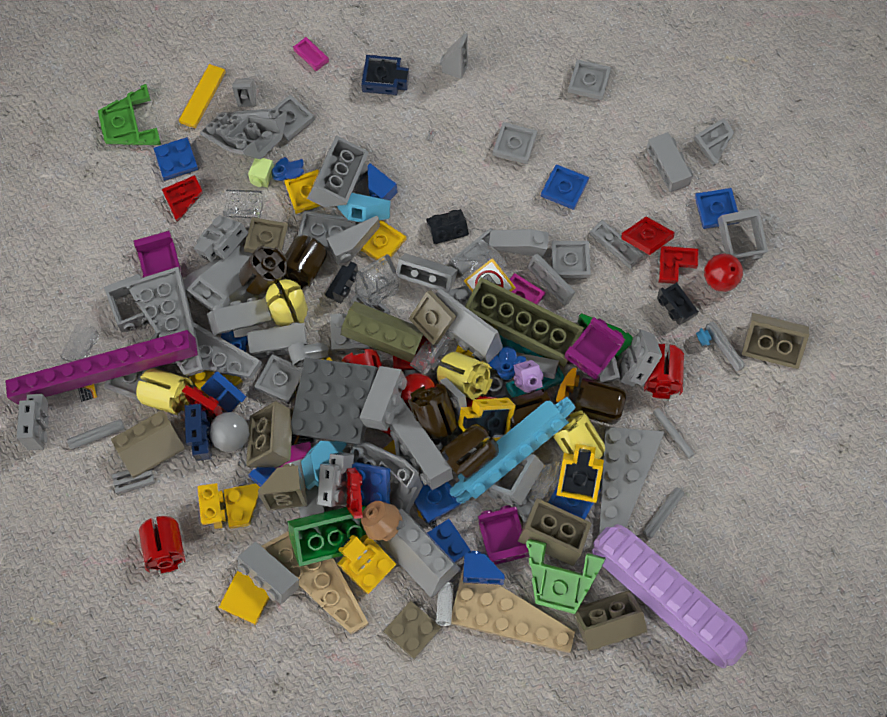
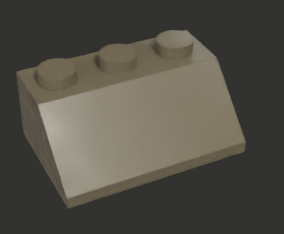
M752 313L741 355L799 369L810 335L809 326Z
M275 401L250 415L247 467L277 468L290 461L292 409Z
M163 410L111 438L117 453L133 479L185 450L183 443Z
M285 464L277 468L258 490V495L267 511L307 506L306 485L298 465Z
M536 498L518 541L525 545L528 539L545 542V554L574 566L582 553L592 523Z
M630 590L582 605L574 614L582 640L588 651L596 650L612 643H618L621 640L647 632L644 613Z

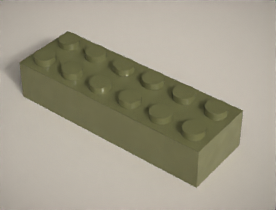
M480 277L465 305L467 309L496 329L500 336L545 358L558 360L559 365L565 367L568 361L564 358L566 351L570 346H573L584 329Z

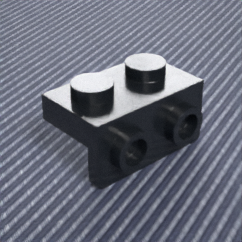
M461 209L451 210L448 213L426 218L434 244L469 235L467 221Z
M350 261L348 266L342 265L325 296L342 304L343 300L349 295L353 283L359 277L358 265Z
M677 282L666 289L663 287L659 289L657 295L658 302L661 306H665L670 318L676 321L678 325L698 315L699 311Z

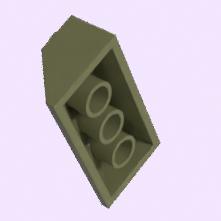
M354 301L347 313L340 334L410 363L413 362L423 334L414 324Z

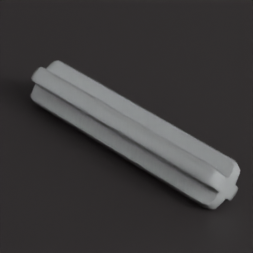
M713 321L708 323L705 329L708 330L717 346L736 371L742 370L745 367V363L716 323Z
M118 419L68 438L67 443L71 449H75L125 429L123 421Z
M678 487L673 490L644 529L643 534L648 538L654 536L684 496L683 490Z

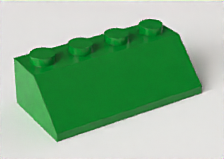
M362 505V513L367 506ZM347 507L287 521L290 541L299 567L344 556L338 549L352 535L358 537L359 540L366 535L361 518L354 519Z

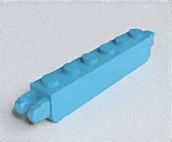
M568 397L555 405L551 401H545L496 441L499 447L497 457L471 476L466 482H464L465 477L460 473L458 475L460 481L451 488L450 495L456 497V501L461 504L468 501L471 497L478 498L566 426L569 422L565 418L576 408Z

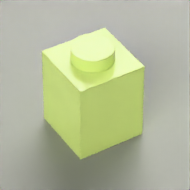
M254 158L248 173L250 183L257 187L263 186L268 188L272 178V169L274 168L273 160Z

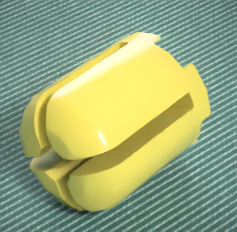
M288 279L279 280L283 293L280 294L276 284H272L266 292V302L277 326H288L295 322L304 323L308 307L300 285Z
M451 352L445 355L441 362L457 372L438 365L436 371L438 382L440 383V380L447 378L467 398L476 400L475 398H478L481 394L486 395L491 387L493 379H490L489 368H492L485 362L459 352Z
M157 368L148 369L141 375L140 378L143 381H138L136 396L142 404L177 416L181 410L185 411V405H189L182 390L186 385L189 387L193 385L190 379Z
M582 411L570 414V418L567 419L569 423L553 435L562 452L574 454L576 444L596 447L594 458L600 459L605 452V444L588 416Z

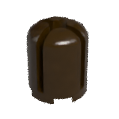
M302 235L295 238L285 254L287 258V272L283 277L298 283L301 289L303 287H310L326 260L325 246L315 238L311 240L310 236Z
M264 245L258 247L240 269V283L242 286H245L255 276L256 278L246 291L253 295H265L269 287L274 283L277 284L287 272L286 256L277 247L275 249L264 247Z
M582 378L575 403L576 408L573 413L582 411L591 420L610 425L616 424L621 420L627 397L625 390L618 386Z
M436 383L437 387L425 389V386L416 389L410 394V401L408 400L415 420L420 423L432 441L447 438L448 435L456 431L458 425L446 387Z
M544 388L509 398L515 404L514 415L510 419L511 429L545 401H550L547 391L544 392Z
M478 424L471 425L440 450L441 453L445 451L449 459L446 462L457 475L461 473L465 477L464 482L497 457L499 453L497 442L493 437H490L461 461L459 460L488 437L489 432L487 429Z

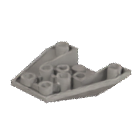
M278 109L221 112L200 133L229 152L262 159L282 139L287 112Z
M239 245L226 260L218 257L190 273L183 280L186 296L190 299L194 297L211 311L213 310L212 307L223 304L224 307H228L232 302L241 300V303H245L247 299L255 297L246 289L256 277L254 276L245 286H242L239 279L240 269L252 253L244 252V247Z
M364 440L362 445L354 444L350 454H354L353 463L390 468V504L396 506L398 510L402 508L409 513L423 487L419 473L405 459Z

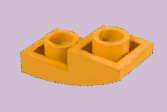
M572 368L564 378L555 404L568 397L569 392L573 393L574 386L578 387L580 375H576L577 368Z

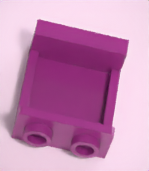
M170 231L133 241L138 252L143 278L179 267L181 270Z
M593 317L577 341L566 351L564 358L594 380H597L621 349L625 339L619 331L610 329L604 320Z
M503 506L499 511L495 512L487 510L478 516V524L487 557L495 565L529 557L527 545L518 541L522 527L518 517L517 506Z

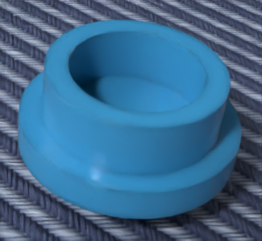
M700 328L696 332L697 338L702 347L705 345L709 346V341L712 338L708 330L703 331Z

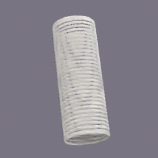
M447 582L441 591L438 592L436 623L441 626L451 625L453 584Z

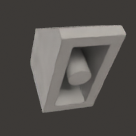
M236 79L232 84L238 107L256 106V85L254 79Z

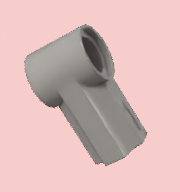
M298 342L288 347L294 367H303L305 357L324 360L328 358V347L324 343L304 345V343Z

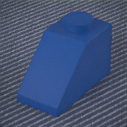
M369 163L368 188L370 197L390 201L398 193L397 184Z
M469 551V553L464 554L463 583L504 585L505 575L485 554H481L479 551Z

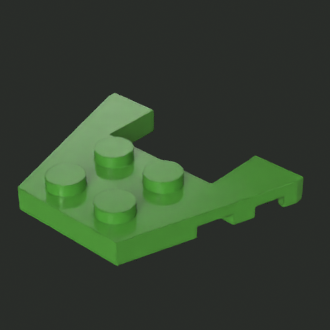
M146 84L140 86L141 89L135 92L131 91L127 94V97L120 101L115 100L98 110L103 138L106 144L161 145L157 128L139 132L133 105L151 101Z
M528 539L526 545L530 556L529 565L532 569L535 603L575 614L602 568L606 557L590 553L586 554L583 573L544 564L546 543Z

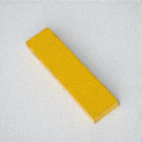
M211 64L208 65L179 119L180 124L197 128L226 73L225 69Z

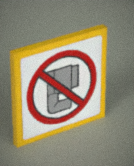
M493 258L464 280L472 292L480 277L510 292L516 288Z

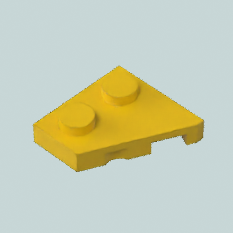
M256 483L224 489L230 529L250 525L259 496L258 490L260 486Z

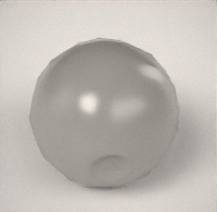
M226 412L216 416L209 427V439L213 446L226 453L236 452L243 448L250 435L246 420L233 412Z

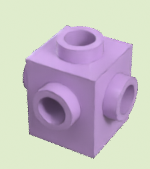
M529 360L514 365L515 376L513 379L516 387L527 393L543 387V373L537 363Z

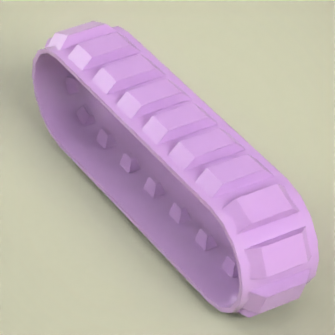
M616 524L613 527H606L594 540L592 553L606 557L603 567L709 661L721 668H726L736 664L747 651L746 643L748 642V637L743 629L630 530Z

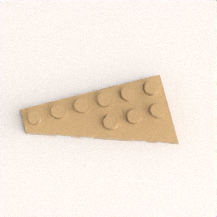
M289 531L261 546L299 579V587L351 635L369 625L334 558L299 567L290 541Z
M462 570L452 610L451 624L567 653L571 652L575 631L500 585L463 583Z

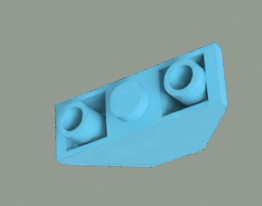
M351 193L348 203L346 205H339L337 208L348 220L362 223L375 216H378L379 220L389 219L391 201Z
M319 441L309 450L301 461L305 485L308 490L315 485L319 486L320 464H329L330 454L344 453L342 450L347 445L346 443Z

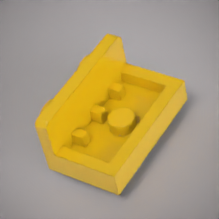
M217 483L199 485L197 489L201 524H214V529L222 528V522L226 521L225 510H220V503L224 502L222 490L218 491Z

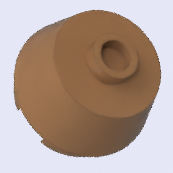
M375 501L364 509L361 523L366 535L370 539L388 541L398 533L396 528L399 525V521H402V516L396 506L382 501Z

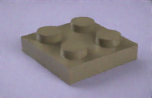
M252 217L244 252L253 253L262 245L273 249L277 247L283 251L288 223Z
M432 290L426 291L408 319L433 345H436L451 326L456 315Z
M410 601L383 632L415 660L442 628Z

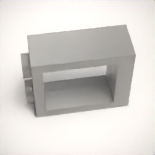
M758 208L725 214L718 218L726 254H732L740 262H744L745 258L750 257L752 260L763 258L762 255L768 252ZM751 220L757 250L733 255L727 224Z
M140 274L104 287L121 332H129L140 325L150 324L144 313L122 320L115 301L117 298L131 294L124 283L142 278Z
M530 454L518 464L523 466L524 469L511 490L499 486L504 478L503 476L487 489V495L493 499L501 498L510 505L515 503L521 506L543 469V463L536 455Z

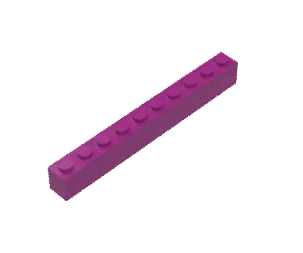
M188 330L8 379L5 380L7 398L19 405V401L27 400V395L43 394L45 397L198 356L196 338Z

